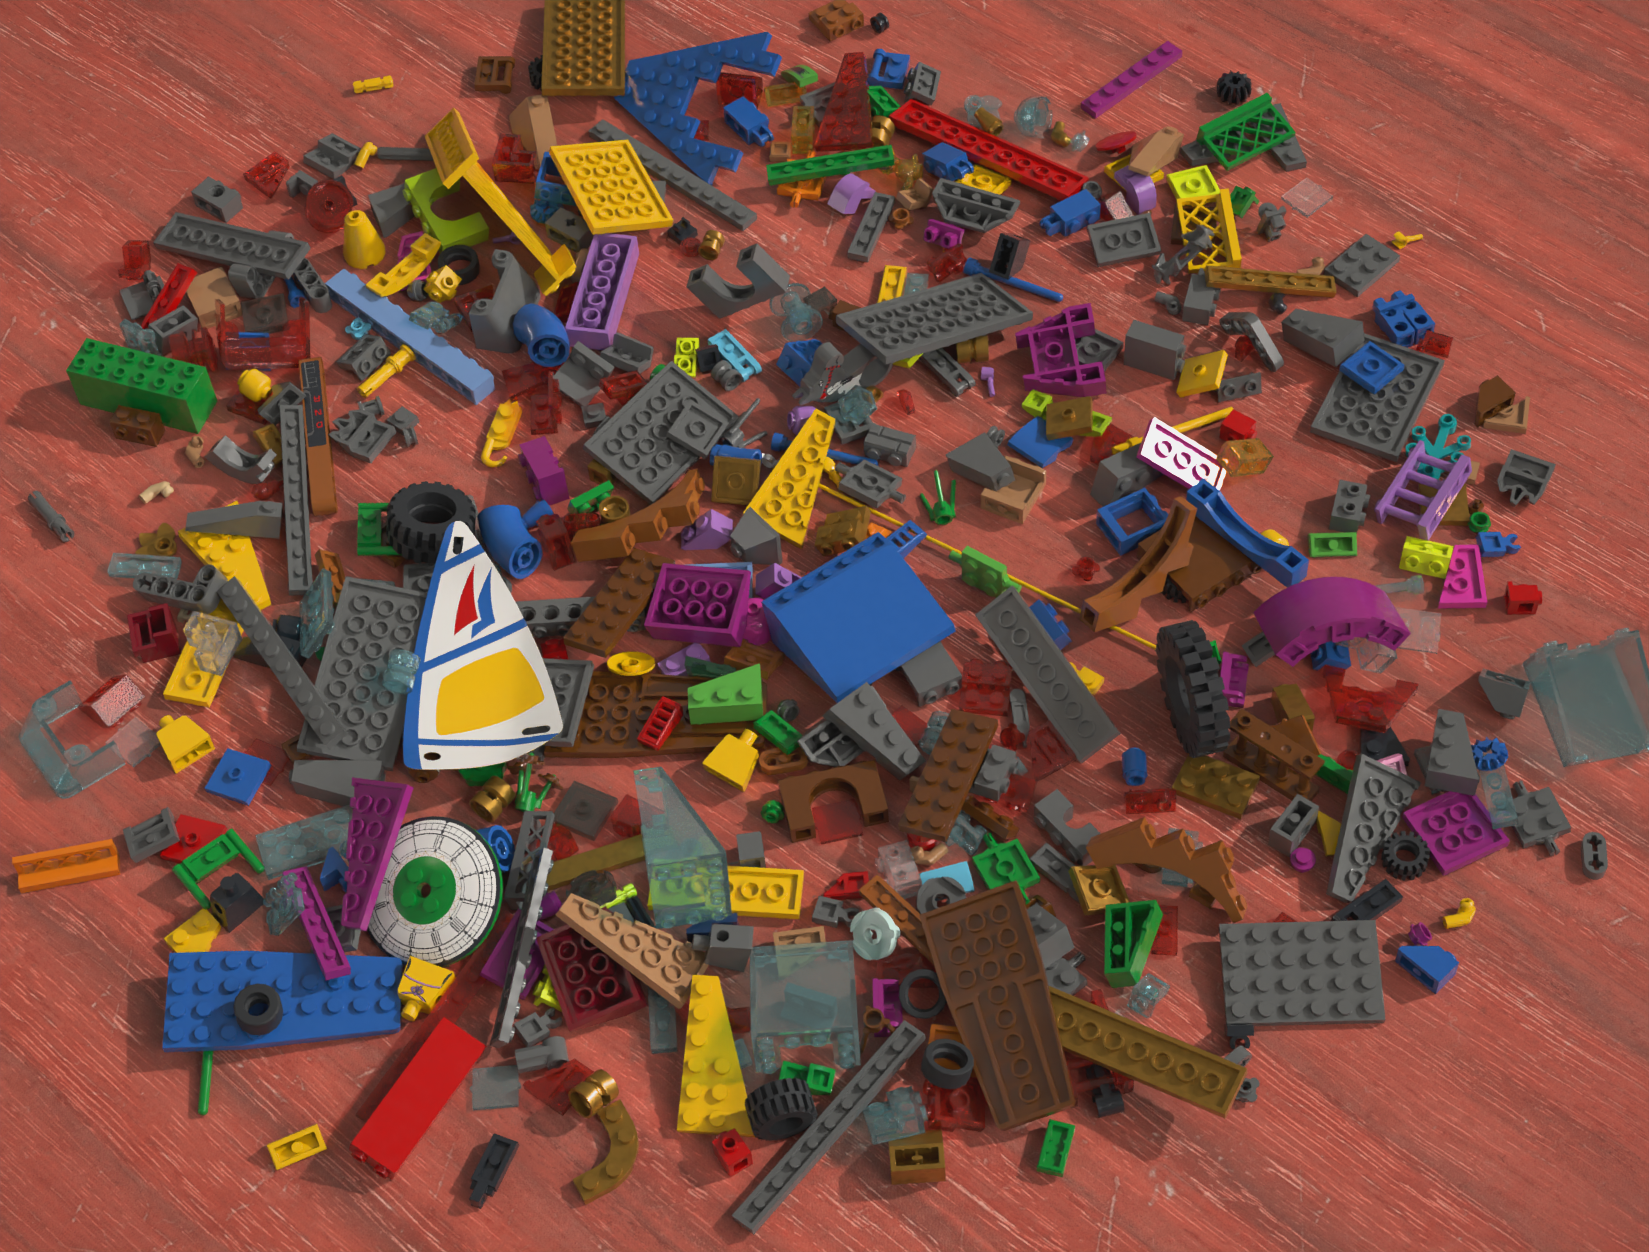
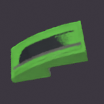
M797 65L781 72V75L791 85L796 83L800 88L818 81V74L806 65Z

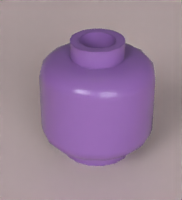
M795 406L787 416L788 428L795 435H798L816 408L814 406Z

